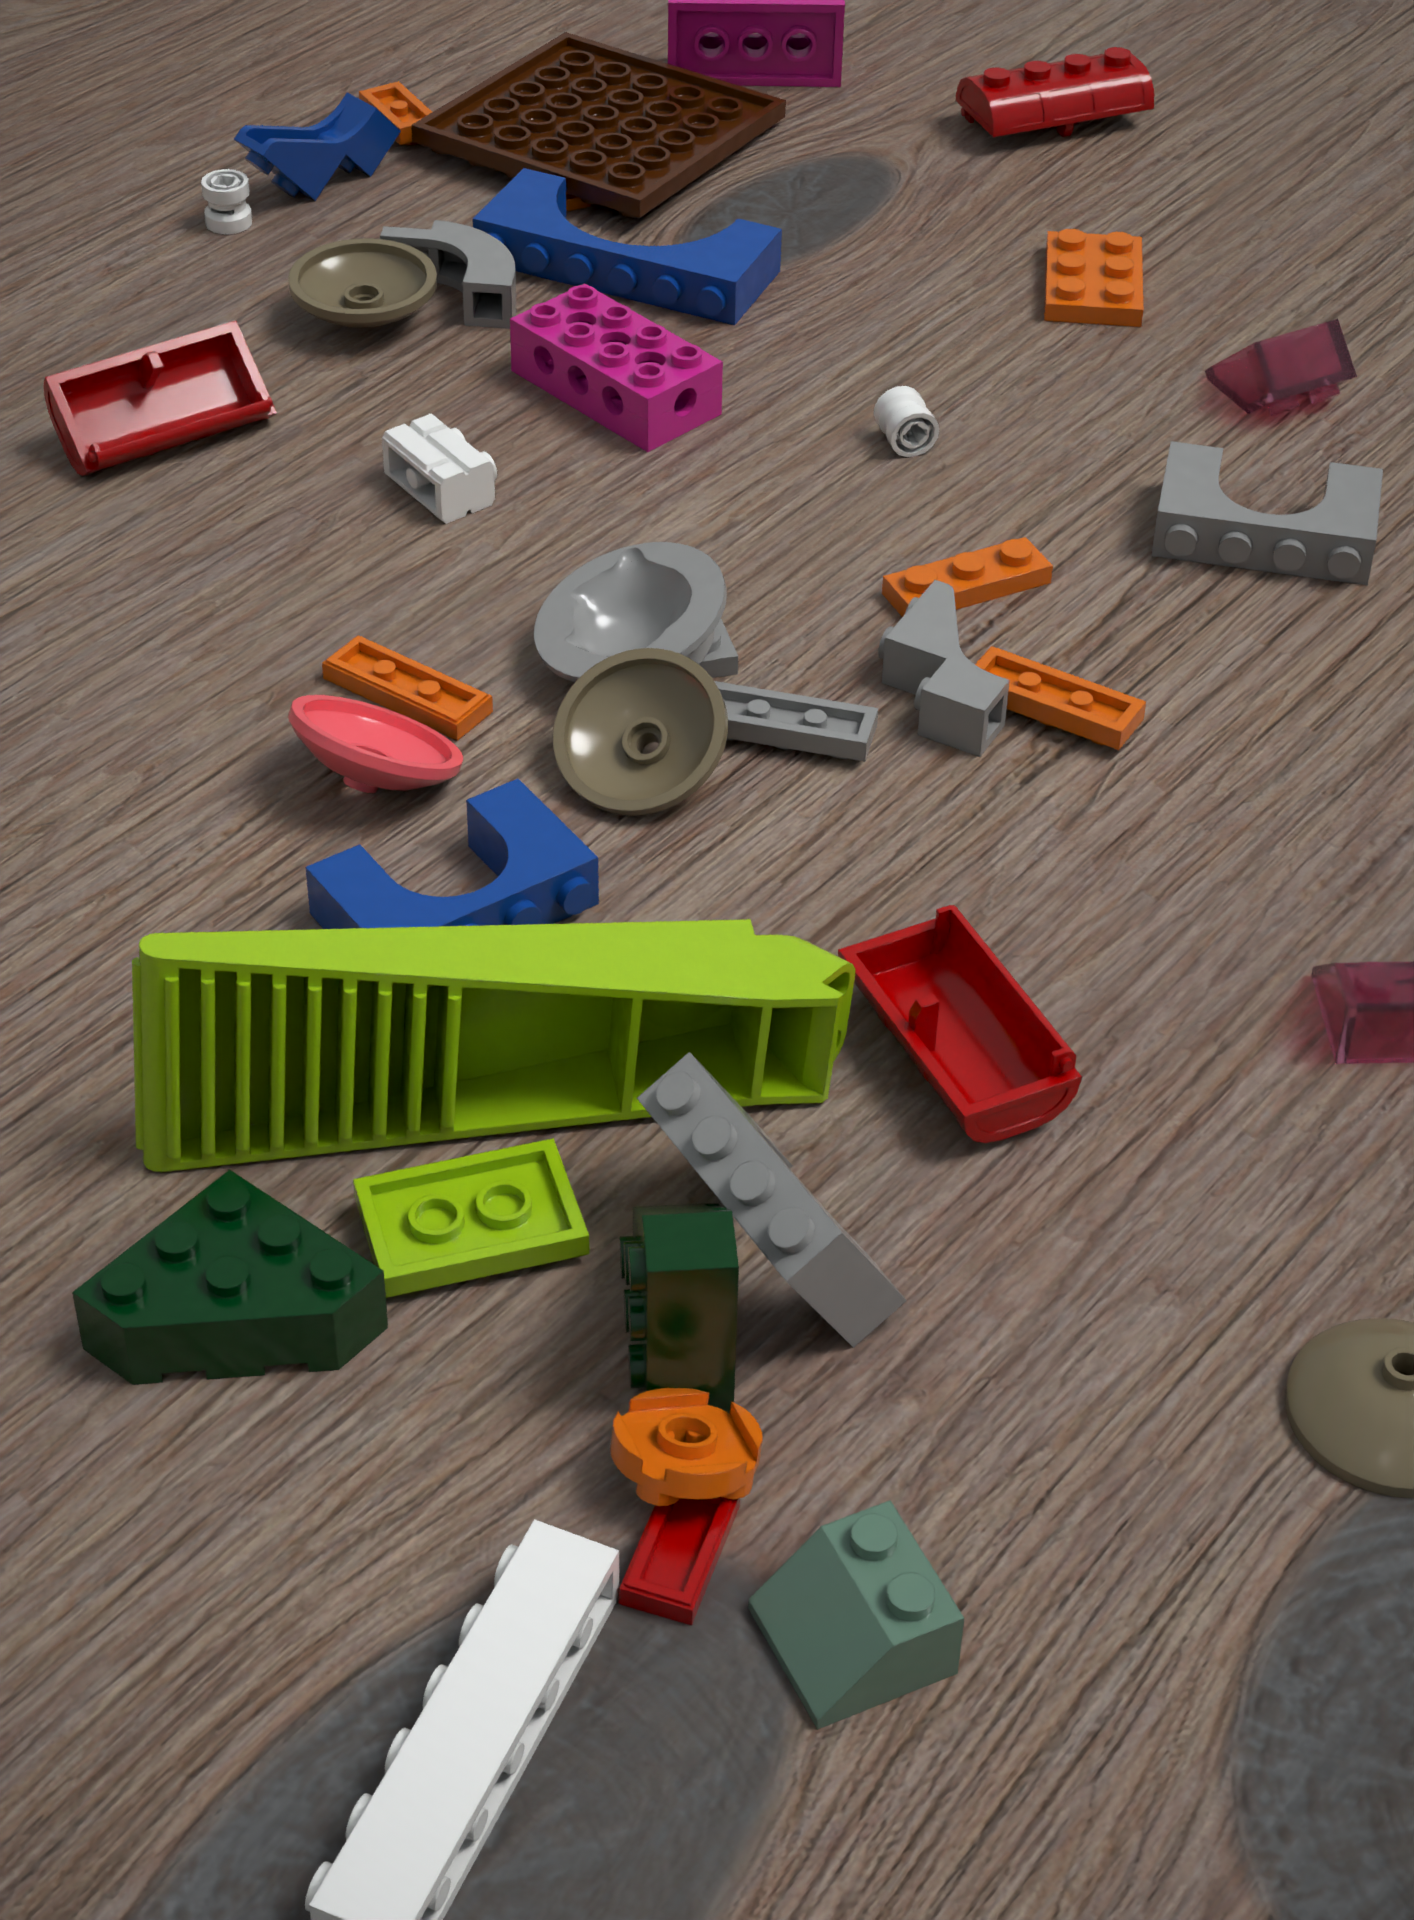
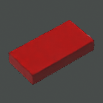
M680 1498L678 1502L669 1506L655 1505L620 1585L619 1604L692 1625L739 1510L740 1498Z

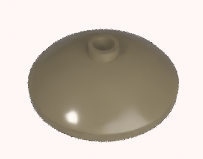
M360 238L332 242L307 252L291 267L288 281L289 292L293 300L312 316L342 326L371 328L401 320L418 311L435 293L437 273L431 259L414 247L391 240Z
M641 648L624 651L610 656L591 667L567 692L558 709L553 728L555 759L559 770L573 791L590 805L619 815L633 816L656 813L687 799L711 776L722 757L727 741V710L721 692L712 677L692 659L680 653L659 648ZM649 743H659L655 751L649 754L642 753L644 747Z
M1368 1318L1344 1322L1322 1331L1302 1347L1296 1355L1288 1374L1285 1389V1408L1294 1434L1314 1460L1349 1484L1381 1495L1414 1498V1322L1388 1318Z

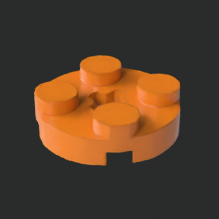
M691 1388L654 1389L640 1393L630 1399L628 1413L621 1416L619 1411L617 1412L613 1420L610 1453L619 1471L628 1479L637 1483L636 1494L638 1497L649 1504L669 1506L678 1502L680 1498L711 1499L723 1497L739 1499L750 1494L754 1475L759 1466L763 1435L757 1420L745 1408L732 1401L730 1413L721 1408L708 1405L709 1392Z

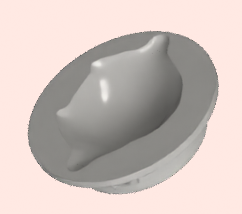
M651 542L623 547L587 562L555 587L544 601L537 615L534 626L535 645L544 664L558 676L572 682H576L587 670L602 660L633 649L659 648L680 653L700 664L711 648L714 639V629L718 625L726 606V583L716 562L706 553L694 547L672 542Z

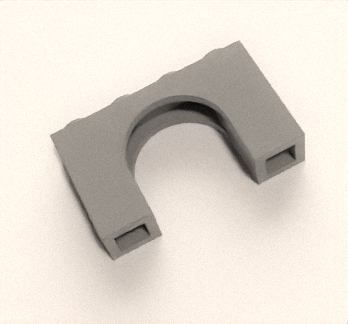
M1171 441L1158 506L1151 556L1368 585L1377 540L1383 469L1330 462L1323 500L1318 505L1307 511L1295 514H1267L1242 507L1223 493L1219 485L1223 448Z
M690 1052L637 1097L639 1102L727 1210L732 1211L736 1221L784 1280L853 1348L907 1301L871 1257L841 1227L790 1170L793 1165L759 1125Z

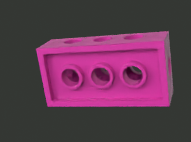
M668 0V64L739 86L841 87L845 0Z
M585 283L574 286L567 292L544 303L535 304L531 309L510 318L512 372L646 452H650L722 414L723 361L671 333L663 326L655 324L632 311L629 307L602 294L592 286H588Z

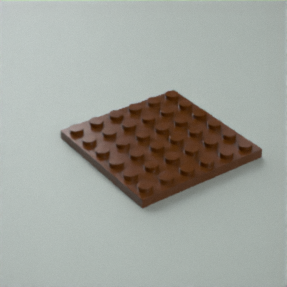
M564 32L412 124V142L429 147L438 154H450L465 159L473 166H486L504 172L509 178H514L523 168L566 178L567 194L579 197L581 201L587 204H600L618 210L621 215L626 217L640 218L783 119L786 111V100Z

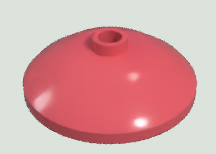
M328 695L301 696L296 698L291 704L288 719L297 737L322 764L343 775V782L358 791L376 793L378 788L397 791L412 790L441 784L455 777L460 771L463 755L454 743L430 727L402 714L369 703Z

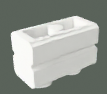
M428 414L411 421L410 426L402 424L384 432L382 437L384 473L445 524L465 517L468 510L471 513H475L492 506L495 500L494 481L497 479V468L494 460L487 452H479L466 442L460 430L457 428L450 429L433 414Z

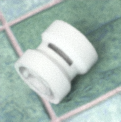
M221 169L206 174L201 181L202 196L208 201V206L205 207L204 211L206 227L214 233L230 235L247 230L252 225L251 207L246 203V198L250 192L249 180L246 174L233 169Z
M896 386L887 390L879 397L875 404V421L881 431L886 434L889 444L898 455L916 457L927 452L935 444L939 435L938 422L926 408L924 400L914 388Z

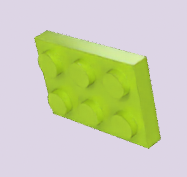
M554 1138L353 1179L354 1197L374 1265L384 1271L386 1298L590 1254L589 1233Z

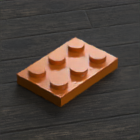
M1064 229L1060 232L1048 231L1044 321L1141 327L1143 317L1142 237L1131 236L1125 232H1111L1106 235L1084 233L1077 229Z

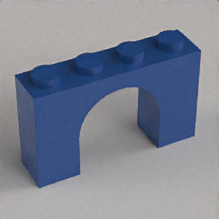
M515 779L466 800L468 846L498 876L487 886L471 893L449 897L415 893L396 883L359 844L305 867L309 910L311 916L323 929L555 924L599 904L598 857L519 779Z

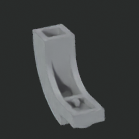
M434 220L431 230L383 227L380 239L400 242L423 252L434 263L437 283L451 286L463 293L465 326L510 329V318L517 314L516 269L511 252L502 242L479 229L448 221Z

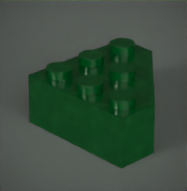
M231 1170L224 1173L72 1292L83 1350L132 1385L163 1383V1373L205 1370L208 1380L264 1376L265 1366L308 1363L309 1372L339 1370L388 1328L384 1271Z
M718 1203L633 1207V1236H620L621 1278L625 1279L626 1285H630V1289L624 1290L626 1333H630V1341H640V1344L628 1345L630 1388H644V1392L661 1388L697 1389L710 1393L708 1405L721 1408L730 1413L731 1401L734 1402L739 1277L732 1211L726 1210V1207L719 1206Z

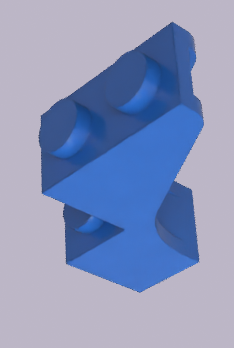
M346 93L335 110L324 120L313 126L246 125L239 130L234 140L249 152L245 157L247 162L266 175H269L270 172L275 174L271 182L279 189L294 198L300 192L316 201L338 167L349 174L356 168L371 177L401 131L377 108Z

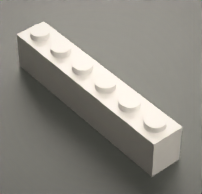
M535 1519L520 1545L515 1546L511 1544L506 1548L497 1566L494 1589L485 1605L476 1603L465 1618L460 1632L457 1653L449 1666L439 1665L430 1677L423 1697V1711L411 1730L402 1728L394 1738L386 1758L385 1776L374 1795L365 1793L357 1801L347 1824V1841L334 1863L328 1861L322 1863L312 1878L305 1900V1909L310 1912L311 1920L444 1919L619 1599V1550Z

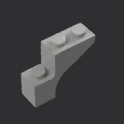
M934 580L919 598L914 597L910 601L905 615L894 627L889 626L883 633L878 648V656L883 659L882 683L915 694L914 708L919 710V736L981 757L1005 726L1010 680L981 669L963 654L959 645L954 589L947 583Z

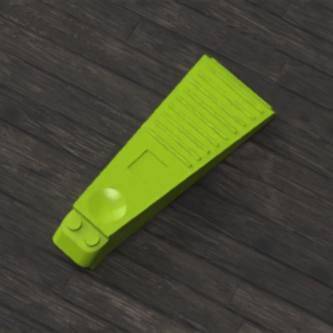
M751 919L152 933L140 939L139 957L132 960L136 1148L143 1150V1163L146 1168L155 1172H168L652 1117L637 1097L688 1052L701 1063L741 1107L769 1104L823 1103L828 1099L833 1062L839 1055L846 1037L855 981V967L852 963L795 936L755 935Z

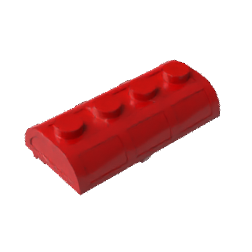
M1112 47L1106 49L1104 54L1093 56L1070 54L1065 57L1064 61L1052 63L1029 61L1025 63L1024 67L1011 70L999 67L988 68L984 71V74L969 76L960 80L957 86L956 102L962 107L961 114L969 123H974L975 119L992 137L1057 126V132L1062 137L1071 136L1074 123L1154 109V88L1148 69L1128 49Z
M236 320L46 376L43 386L46 406L54 429L69 462L81 476H86L98 470L140 457H147L159 451L194 440L214 436L217 433L258 420L262 421L277 414L273 401L269 396Z
M948 905L936 909L935 919L838 949V957L852 963L855 967L854 983L875 1009L883 1024L893 1033L917 1065L919 1072L932 1085L956 1117L965 1133L973 1141L982 1143L1001 1141L1038 1128L1052 1121L1063 1112L1077 1095L1082 1076L1075 1068L1076 1054L956 906Z

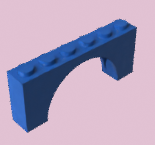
M523 168L473 218V228L490 234L509 249L515 261L516 272L573 286L585 283L601 293L731 325L737 324L778 275L781 266L782 229L742 219H737L726 229L712 236L675 245H630L590 235L575 227L566 219V178Z

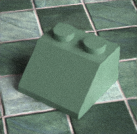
M891 1500L821 1526L749 1598L748 1609L817 1730L958 1674L965 1618Z

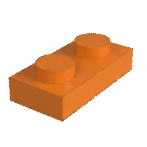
M399 81L359 91L360 100L377 108L401 131L395 140L399 145L417 144L412 142V124L432 113L425 104Z

